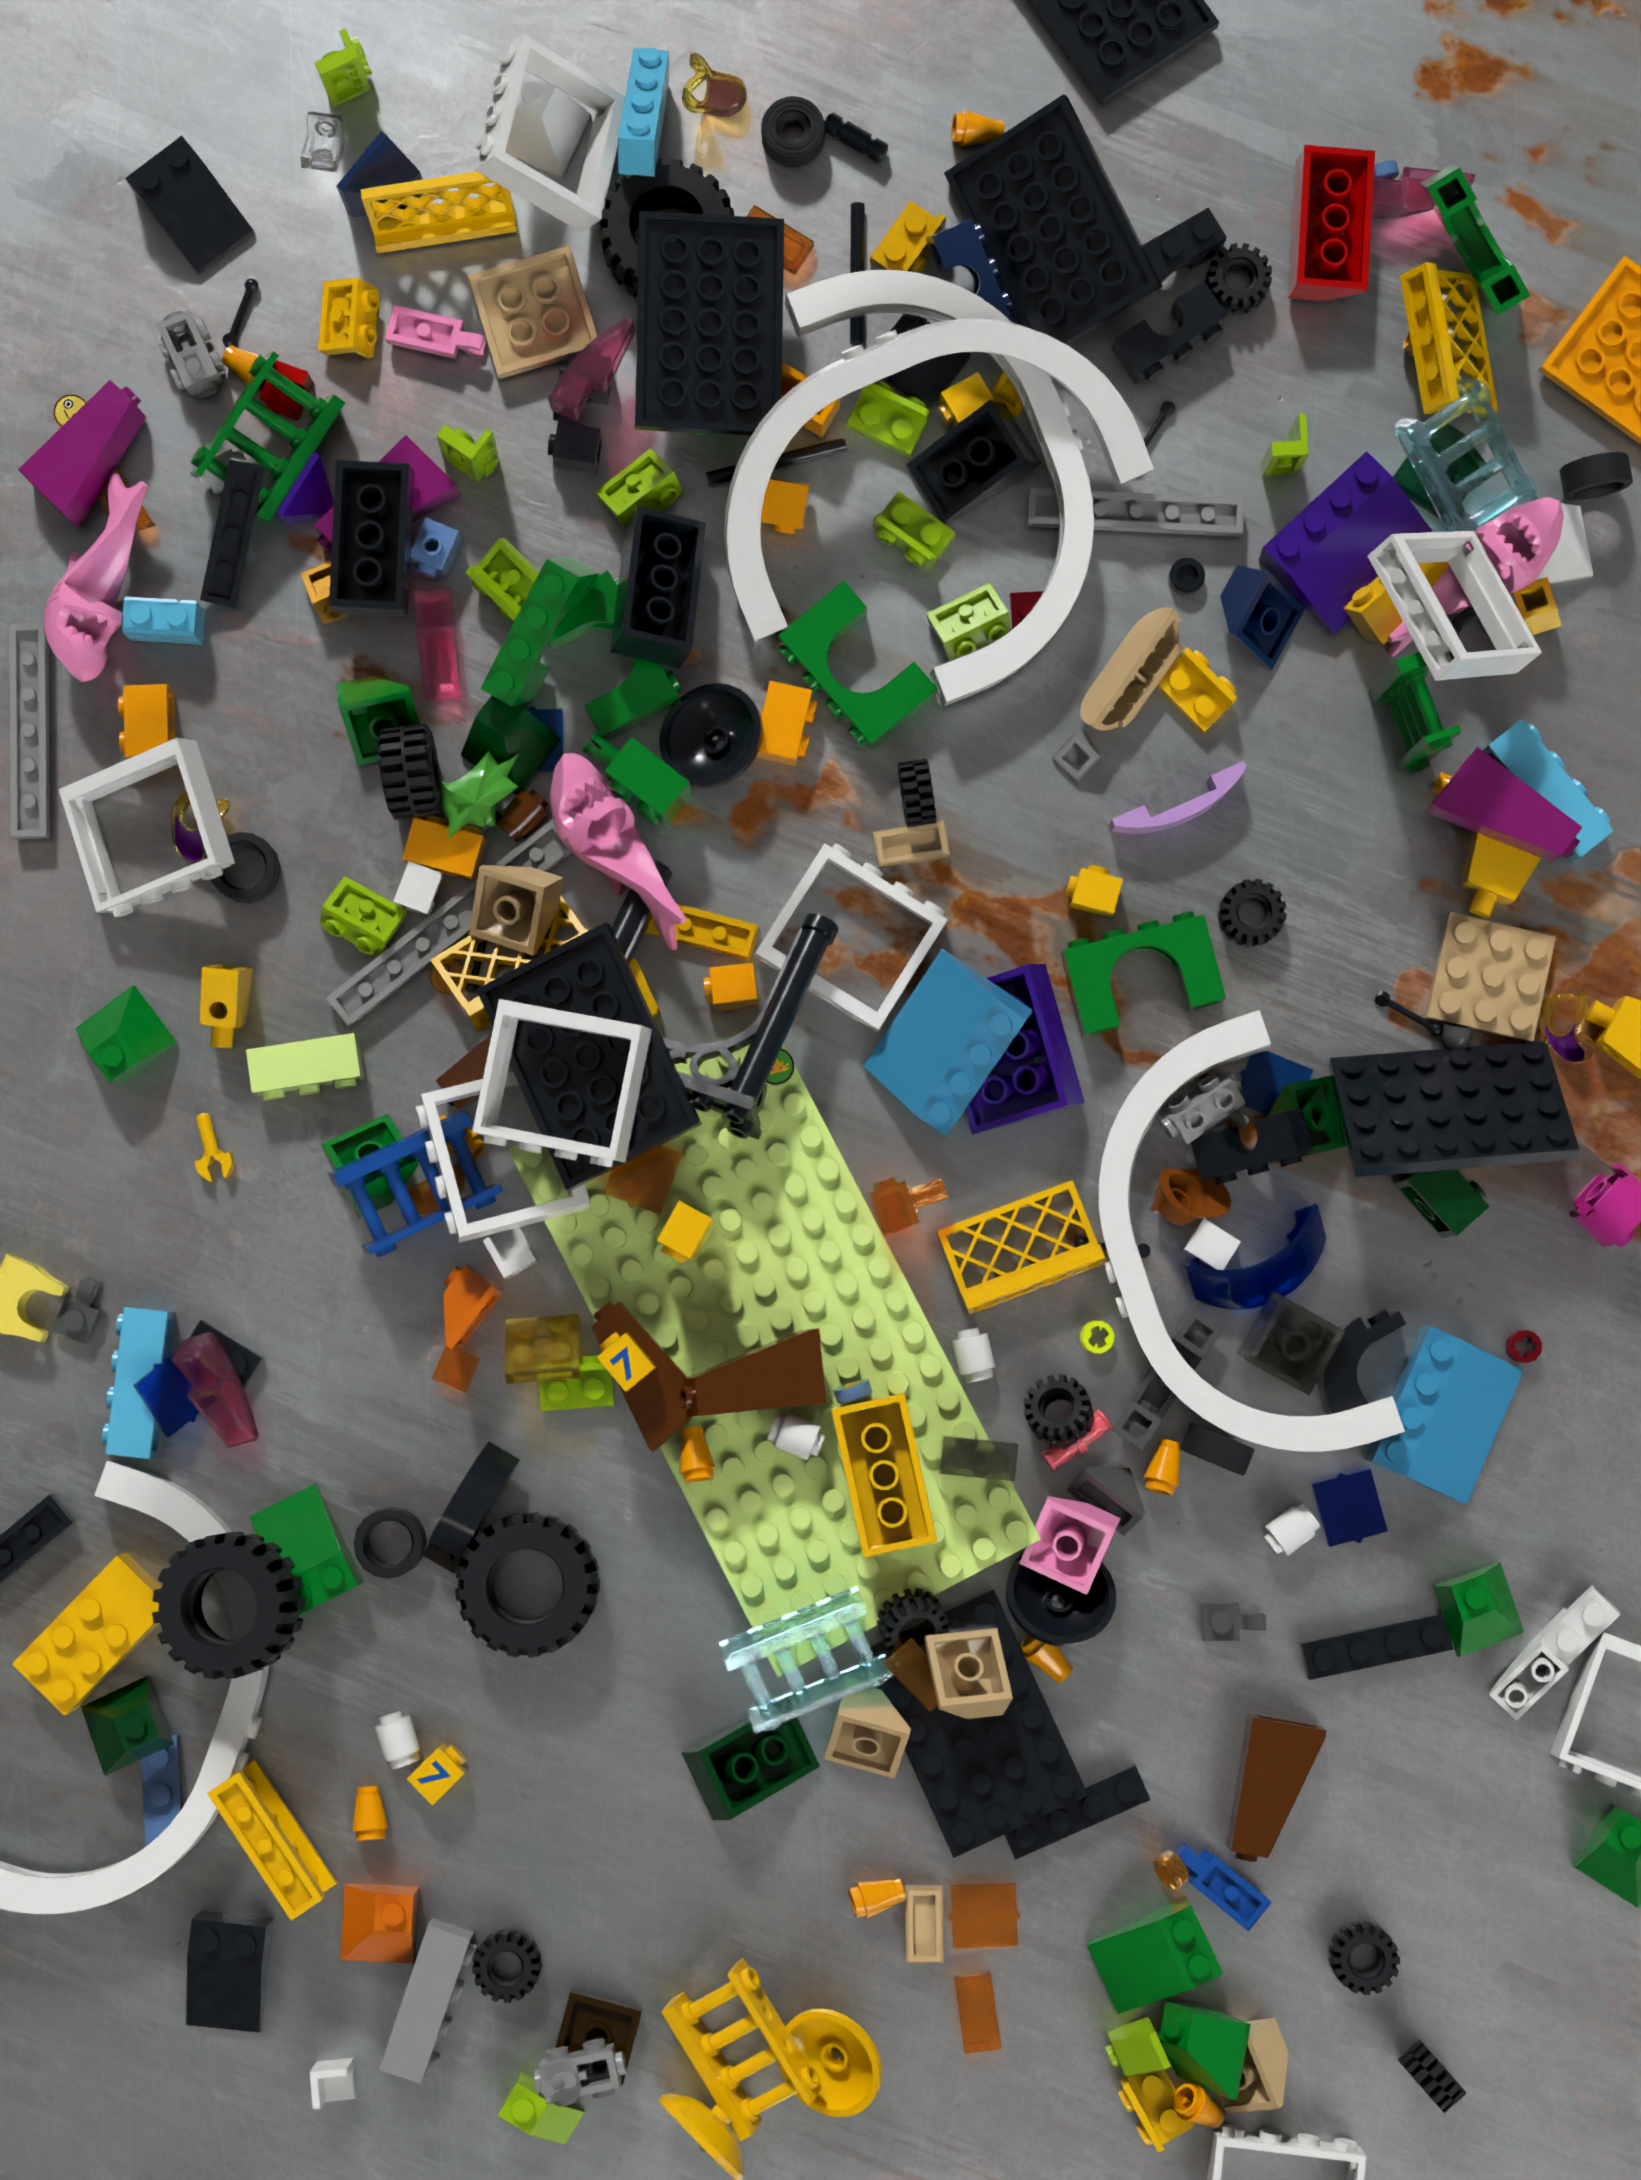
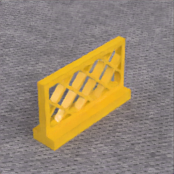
M477 171L360 189L378 254L518 232L510 190L498 183L491 187L483 185L493 183L494 181ZM455 188H458V189H459V190L456 191V192L448 191V189H455ZM472 193L480 195L476 199L468 197ZM416 194H424L420 198L412 196ZM436 199L444 201L441 204L433 203ZM378 200H388L384 204L377 202ZM401 204L408 206L405 210L397 207Z
M1425 262L1401 274L1400 281L1424 414L1434 415L1441 411L1491 415L1498 412L1477 286L1471 275L1468 273L1438 270L1436 263ZM1458 284H1463L1465 300L1456 290ZM1449 299L1459 310L1457 315L1447 306ZM1464 318L1470 324L1471 334L1462 324ZM1455 334L1464 343L1462 350L1453 340ZM1470 352L1476 358L1477 369L1468 359ZM1461 369H1463L1471 379L1468 384L1459 374ZM1476 387L1481 391L1484 403L1474 393Z
M562 896L560 897L558 912L551 924L549 938L544 939L540 947H546L545 954L553 950V948L588 931V929L583 927ZM559 926L574 928L578 935L568 941L555 940ZM469 935L430 959V961L468 1016L477 1033L492 1024L479 996L469 1002L463 996L467 983L485 985L495 980L494 975L498 964L515 966L514 969L531 960H526V953L520 951L517 958L500 956L503 946L499 944L495 945L493 955L476 953L478 944L484 941V939ZM455 958L466 960L462 974L447 972L443 965ZM473 961L490 963L486 977L469 975Z
M1073 1180L937 1230V1235L968 1315L1104 1265L1105 1256L1100 1244L1098 1245ZM1069 1192L1073 1207L1068 1217L1049 1209L1054 1196ZM1047 1199L1045 1206L1037 1204ZM1029 1206L1042 1212L1034 1230L1015 1222L1020 1209ZM1075 1211L1078 1214L1080 1222L1072 1219ZM1013 1212L1011 1219L1003 1216ZM1046 1214L1065 1222L1058 1240L1038 1232ZM996 1219L1007 1224L1000 1242L981 1234L987 1221ZM979 1225L976 1232L969 1229ZM1069 1225H1073L1084 1230L1089 1243L1075 1248L1063 1243L1062 1240ZM1012 1227L1031 1235L1024 1253L1004 1245ZM963 1232L974 1238L966 1255L951 1249L947 1236ZM1035 1237L1055 1245L1049 1258L1039 1260L1028 1255ZM978 1239L997 1247L990 1265L970 1257ZM1059 1247L1067 1250L1063 1253L1056 1255ZM1001 1250L1021 1258L1015 1271L1005 1273L994 1268ZM955 1257L963 1260L960 1269L957 1265ZM1025 1260L1033 1263L1022 1268ZM967 1263L987 1271L982 1283L966 1288L962 1277ZM991 1273L999 1276L988 1280Z

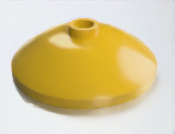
M810 2009L796 2015L786 2025V2028L808 2064L817 2070L820 2084L822 2085V2089L813 2103L807 2106L821 2114L832 2117H848L862 2112L875 2099L882 2083L881 2059L870 2036L854 2020L833 2010ZM778 2060L780 2071L786 2082L790 2078ZM799 2093L794 2094L800 2101L804 2103Z
M673 2093L662 2094L658 2099L662 2106L734 2180H741L744 2177L743 2159L740 2146L734 2134L727 2127L732 2122L730 2117L717 2104L712 2109H709L705 2104L690 2096Z

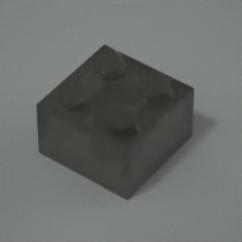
M1273 1290L1237 1354L1253 1365L1310 1395L1346 1331Z

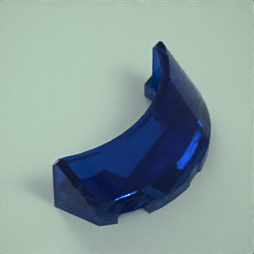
M1317 1203L1293 1212L1294 1219L1296 1220L1294 1228L1285 1235L1288 1245L1261 1263L1241 1269L1216 1270L1203 1265L1198 1258H1194L1179 1265L1193 1298L1204 1304L1219 1308L1243 1310L1268 1305L1270 1302L1280 1297L1283 1298L1294 1291L1313 1271L1322 1254L1327 1238Z

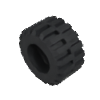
M427 724L381 729L378 738L379 768L385 801L393 818L396 820L439 814L442 798L440 769L434 738Z

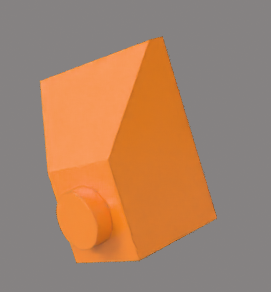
M467 1264L462 1269L456 1266L444 1282L448 1286L443 1293L445 1344L451 1350H459L463 1347L504 1292V1290Z
M346 1883L344 1886L340 1960L414 1964L419 1887Z

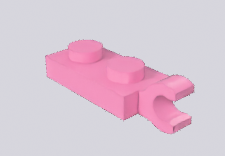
M393 305L385 336L387 344L456 359L458 349L475 356L484 357L487 342L483 341V335L464 332L462 320Z

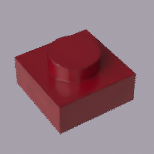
M1043 591L1010 593L1012 629L1021 623L1031 612Z

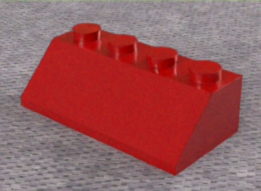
M1304 145L1295 166L1288 299L1328 301L1367 292L1375 151Z

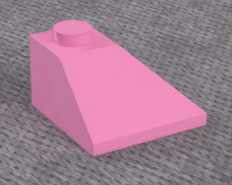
M1048 1496L1035 1525L1041 1540L1025 1548L1019 1564L1087 1595L1121 1518L1089 1503Z

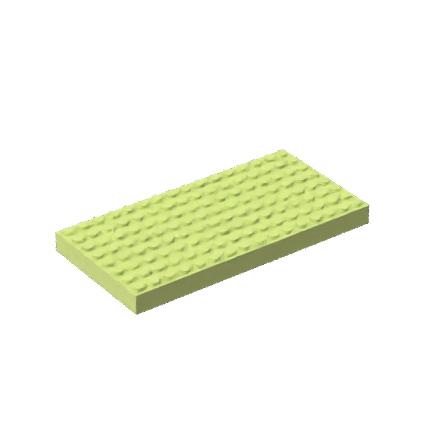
M745 1027V1028H743V1029H741V1030H739V1031H737V1032H735V1033H733V1034H731V1035H729V1036H727V1037H725V1038H723V1039H721V1040H719V1041H722V1040H726V1039H728V1038H731V1037H733V1036L739 1034V1033L742 1032L743 1030H745L747 1027ZM750 1044L731 1053L736 1059L738 1067L741 1066ZM783 1044L781 1049L787 1051ZM721 1057L708 1059L699 1067V1072L702 1075L714 1079L722 1078L729 1071L728 1064ZM691 1058L687 1059V1064H675L677 1071L692 1076L689 1066ZM795 1065L794 1073L788 1082L778 1086L767 1084L766 1097L758 1114L762 1133L759 1140L749 1136L743 1139L729 1133L724 1126L722 1115L719 1112L713 1110L703 1112L695 1109L702 1125L585 1183L590 1200L587 1210L544 1221L592 1315L609 1301L613 1306L618 1302H622L687 1376L696 1374L799 1330L819 1328L826 1403L693 1416L660 1446L777 1677L877 1626V1621H879L878 1612L879 1610L885 1611L882 1604L886 1600L890 1603L894 1602L893 1594L898 1593L899 1597L904 1596L903 1590L910 1588L912 1594H915L916 1588H920L924 1594L929 1591L934 1596L1041 1540ZM519 1144L508 1149L536 1206L569 1197L568 1191L547 1147L542 1146L541 1154L520 1150ZM678 1201L707 1215L716 1222L695 1262L687 1258L685 1263L682 1264L661 1252L664 1245L657 1241ZM869 1379L873 1391L870 1396L847 1404L837 1403L833 1391L835 1388L856 1380ZM905 1393L937 1542L863 1558L831 1409ZM779 1412L785 1415L792 1413L821 1425L819 1433L825 1435V1439L818 1456L810 1454L808 1460L776 1448V1443L767 1440ZM702 1426L705 1440L716 1466L713 1469L714 1478L701 1482L684 1483L683 1474H679L680 1430L687 1427Z

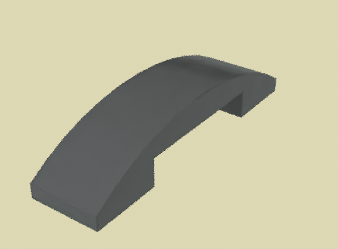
M1192 1309L1175 1331L1171 1340L1187 1364L1195 1370L1200 1361L1204 1360L1224 1329L1195 1309ZM1152 1366L1111 1429L1141 1451H1143L1163 1421L1161 1419L1177 1397L1166 1386Z

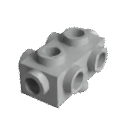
M190 310L185 312L175 311L168 314L164 321L156 324L161 333V337L156 338V341L165 359L171 357L176 368L170 370L178 389L182 390L185 388L190 396L197 394L199 398L211 396L218 390L216 385L223 383L219 373L225 371V368L217 351L210 352L205 341L211 339V336L202 318L196 321ZM191 338V345L188 341L181 343L182 339Z
M1232 1072L1227 1073L1225 1076L1220 1073L1208 1075L1201 1079L1196 1088L1187 1095H1180L1174 1098L1169 1103L1167 1109L1160 1113L1163 1119L1159 1123L1169 1138H1177L1187 1145L1213 1126H1221L1226 1121L1243 1130L1249 1123V1118L1237 1110L1246 1104L1240 1093L1243 1087Z
M603 2038L587 2041L582 2044L583 2050L569 2053L566 2046L550 2049L546 2052L547 2058L540 2060L539 2069L534 2070L537 2093L543 2094L546 2104L556 2102V2106H567L576 2103L578 2097L593 2094V2098L610 2096L615 2093L616 2088H620L621 2075L627 2074L623 2051L616 2052L614 2043L606 2045ZM604 2060L607 2068L604 2071H597L593 2067V2062Z

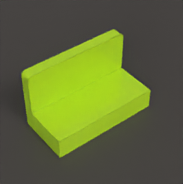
M1298 413L1288 432V441L1271 442L1261 462L1262 477L1298 475L1309 455L1306 413Z

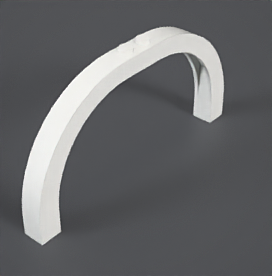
M865 270L838 275L787 293L784 303L797 337L839 321L876 313L911 314L936 322L976 318L1012 323L999 310L981 297L958 285L937 277L899 270ZM987 352L1002 368L1015 387L1055 488L1059 509L1058 549L1048 583L1038 602L1021 623L991 645L934 667L931 670L930 676L934 685L938 688L937 694L942 706L967 698L998 684L1017 672L1044 647L1069 615L1083 585L1092 551L1094 532L1093 499L1089 477L1080 452L1083 450L1082 440L1078 431L1071 429L1067 419L1070 416L1067 401L1063 395L1058 396L1048 373L1024 360L997 353Z
M976 318L946 320L927 324L897 335L896 330H893L875 338L877 344L863 349L862 345H858L842 352L843 359L807 377L794 386L772 407L748 440L730 484L724 526L726 561L737 601L754 640H759L788 627L771 587L762 554L760 528L765 492L776 463L790 440L807 421L830 403L862 387L938 356L961 352H990L1012 356L1042 369L1071 393L1093 425L1113 479L1122 484L1154 470L1133 414L1120 393L1097 367L1070 346L1039 331L999 320Z
M1260 1010L1202 1030L1181 1042L1162 1056L1143 1075L1129 1093L1110 1130L1101 1163L1099 1212L1101 1229L1110 1261L1105 1262L1104 1266L1110 1283L1118 1282L1122 1296L1116 1297V1302L1122 1319L1130 1318L1139 1344L1150 1364L1166 1386L1199 1416L1227 1433L1270 1448L1295 1452L1342 1450L1405 1432L1393 1396L1334 1414L1307 1417L1268 1413L1251 1408L1219 1392L1187 1364L1168 1335L1160 1316L1132 1228L1130 1213L1132 1173L1138 1151L1150 1126L1166 1104L1195 1079L1228 1063L1271 1049V1042Z
M106 1461L94 1496L155 1517L172 1527L189 1542L203 1539L210 1535L232 1532L228 1525L209 1506L175 1483L117 1461ZM224 1569L214 1574L221 1585L228 1603L234 1640H239L245 1637L254 1625L257 1615V1600L252 1586L241 1574L234 1570ZM269 1666L264 1667L263 1670L231 1679L222 1712L195 1786L181 1811L155 1840L138 1853L116 1864L79 1873L38 1872L0 1861V1909L28 1914H63L91 1909L111 1903L135 1892L160 1877L178 1863L199 1842L219 1813L207 1793L241 1769L243 1772L249 1758V1754L244 1752L249 1738L255 1739L262 1718L258 1717L257 1714L265 1691Z

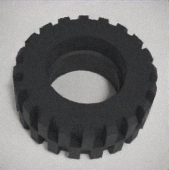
M657 159L655 177L632 175L630 178H627L625 175H622L615 182L616 192L608 191L604 199L605 209H602V218L599 221L601 244L607 267L611 268L612 277L618 285L625 284L626 292L636 298L638 245L635 240V231L639 223V211L655 212L660 209L674 208L690 214L735 216L726 190L719 189V181L712 174L704 177L702 167L692 163L689 168L683 167V160L672 159L671 165H662L661 159Z
M539 1512L506 1516L482 1530L463 1553L462 1563L457 1568L456 1579H458V1588L455 1589L456 1601H460L462 1608L459 1612L463 1621L467 1620L472 1627V1634L477 1639L481 1637L488 1643L487 1647L497 1651L499 1649L505 1651L507 1656L512 1657L528 1655V1658L539 1657L547 1652L552 1653L566 1643L571 1642L584 1628L594 1612L597 1604V1595L600 1590L597 1560L593 1557L590 1551L591 1546L587 1540H583L577 1533L578 1530L561 1522L560 1518L552 1515H541ZM532 1549L543 1552L551 1557L560 1569L563 1580L560 1600L552 1611L542 1617L535 1619L515 1617L504 1610L496 1598L494 1592L496 1570L504 1558L515 1551Z
M228 1532L206 1536L203 1539H197L188 1543L185 1550L176 1552L169 1559L172 1566L162 1569L158 1581L163 1583L162 1588L154 1590L152 1599L153 1602H159L158 1611L152 1612L153 1623L160 1622L163 1631L158 1633L157 1636L161 1645L169 1643L172 1647L168 1655L175 1662L184 1660L186 1662L184 1665L185 1670L193 1674L203 1672L204 1678L214 1680L222 1677L228 1680L263 1670L264 1667L278 1661L281 1658V1652L289 1650L295 1642L292 1635L294 1632L301 1630L304 1621L298 1617V1612L305 1609L306 1598H299L297 1589L304 1587L301 1576L293 1577L291 1569L296 1566L290 1557L282 1558L279 1555L282 1548L274 1542L265 1543L264 1537L257 1534L245 1535L243 1532ZM224 1569L234 1570L241 1574L252 1586L257 1600V1615L250 1632L239 1640L229 1641L217 1635L207 1624L202 1610V1595L208 1580L214 1573Z

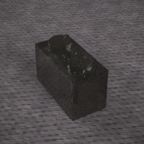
M942 1435L938 1472L946 1475L1015 1481L1019 1444L1009 1441Z

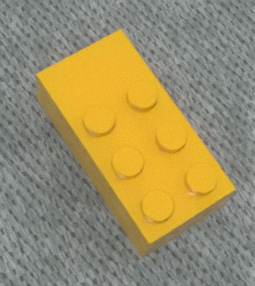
M905 1393L831 1409L863 1558L937 1542Z
M127 1552L117 1555L28 1646L12 1665L64 1716L74 1712L159 1624L153 1623L152 1612L158 1611L159 1602H153L152 1599L154 1590L160 1589L162 1586Z

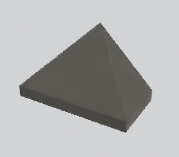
M1087 1467L1067 1489L1068 1492L1081 1502L1089 1503L1121 1518L1116 1530L1123 1536L1145 1515V1510L1130 1468Z

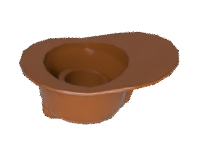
M1170 1168L1164 1169L1159 1174V1186L1155 1191V1201L1151 1206V1211L1154 1214L1163 1215L1173 1224L1187 1225L1198 1218H1216L1224 1216L1230 1210V1194L1224 1184H1216L1215 1178L1201 1181L1199 1171L1196 1169Z

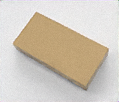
M944 820L936 821L934 824L914 827L905 826L873 832L879 869L950 856Z
M905 1885L906 1963H943L942 1885Z

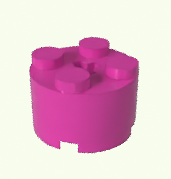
M1616 1163L1609 1167L1613 1173L1606 1178L1600 1173L1583 1188L1573 1202L1578 1209L1576 1212L1570 1211L1569 1216L1601 1246L1607 1247L1615 1243L1621 1248L1633 1238L1635 1234L1633 1229L1641 1222V1181L1622 1163Z

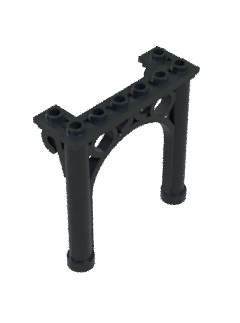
M653 859L667 887L672 877V872L667 866ZM631 888L611 926L628 964H630L652 918L650 909L639 894ZM816 913L805 915L759 1016L749 1027L731 1038L707 1044H688L662 1037L674 1064H687V1059L691 1058L689 1066L692 1076L679 1071L678 1073L694 1108L703 1112L713 1110L721 1113L725 1128L736 1137L746 1139L749 1136L759 1140L762 1134L758 1114L767 1093V1084L765 1083L828 945L833 944L839 931L836 923L823 915ZM750 1044L741 1066L738 1067L736 1059L731 1053ZM716 1057H721L729 1066L727 1074L718 1079L704 1076L699 1072V1067L704 1061Z

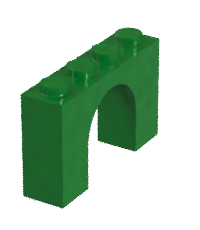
M1451 164L1420 183L1489 309L1495 314L1500 315L1531 296L1514 264L1507 260L1488 229L1475 203L1478 199L1461 168Z
M569 555L546 559L480 689L511 707L534 700L550 670L540 660L552 634L569 610L573 607L584 605L600 573Z
M609 571L598 576L584 605L573 607L569 610L555 629L548 642L552 650L592 630L604 629L613 631L619 578L613 580ZM635 658L630 675L621 685L584 706L600 736L609 741L673 706L679 699L677 691L681 689V686L672 670L665 673L661 664Z
M843 580L778 635L780 647L777 650L790 666L795 663L804 674L800 677L813 693L819 690L827 699L824 705L831 715L837 720L840 717L845 720L850 726L847 732L860 747L865 744L870 750H873L936 697L938 688L915 662L911 663L884 687L868 693L850 691L833 678L827 663L832 646L839 638L867 616V606Z
M1193 911L1173 916L1172 923L1159 926L1158 920L1137 925L1138 931L1124 934L1123 929H1117L1102 934L1103 940L1089 943L1088 938H1081L1068 942V949H1064L1060 955L1081 1036L1086 1037L1114 1030L1120 1026L1111 990L1110 976L1115 962L1124 954L1135 950L1157 952L1172 964L1178 976L1186 1011L1222 1003L1226 999L1205 916L1194 917Z

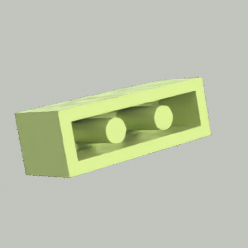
M355 1033L246 1049L251 1091L258 1096L263 1095V1100L285 1098L284 1092L299 1090V1095L315 1094L321 1092L320 1086L335 1084V1089L353 1088L357 1086V1080L366 1079L360 1036Z

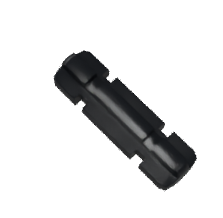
M834 112L829 113L824 121L825 133L832 137L837 135L839 141L861 154L866 152L868 154L867 157L877 163L884 159L888 151L887 143L879 138L872 139V134L849 121L844 123L843 118Z

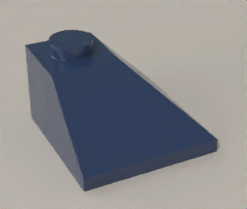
M381 131L336 187L347 213L352 217L367 216L360 189L423 179L417 167ZM416 194L412 196L420 198L421 194ZM378 200L377 202L384 204L388 200ZM401 204L397 208L404 210L407 206Z
M1237 565L1220 595L1228 630L1262 665L1272 670L1301 618L1305 607L1268 571Z

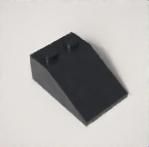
M180 136L125 178L136 197L198 275L255 233L183 136Z
M989 400L906 465L942 523L946 524L1013 485L1042 462L1004 403Z
M200 1911L192 1919L187 1955L186 2025L261 2032L274 1918Z

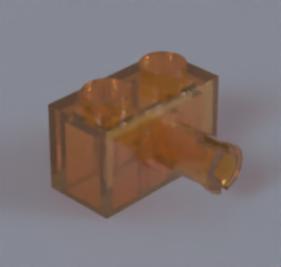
M893 1177L874 1184L875 1191L869 1194L879 1228L884 1237L917 1226L919 1220L916 1213H918L919 1208L948 1199L941 1177L912 1188L906 1185L905 1181L897 1183L896 1178Z

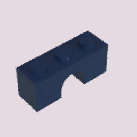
M965 219L926 237L939 271H947L955 266L966 268L973 278V290L971 293L981 297L1010 321H1013L1010 312L1013 311L1011 300L1006 291H1000L996 278L1000 277L999 271L993 258L987 259L982 246L986 243V240L978 223L973 224L972 219Z

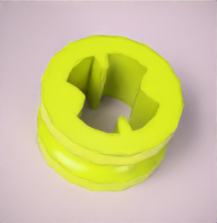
M1103 1321L1089 1322L1080 1332L1081 1345L1091 1353L1101 1354L1107 1352L1114 1343L1115 1335L1113 1329ZM1094 1327H1097V1331H1101L1103 1328L1106 1332V1336L1102 1338L1104 1345L1097 1348V1343L1091 1345L1088 1341L1092 1337L1090 1330Z

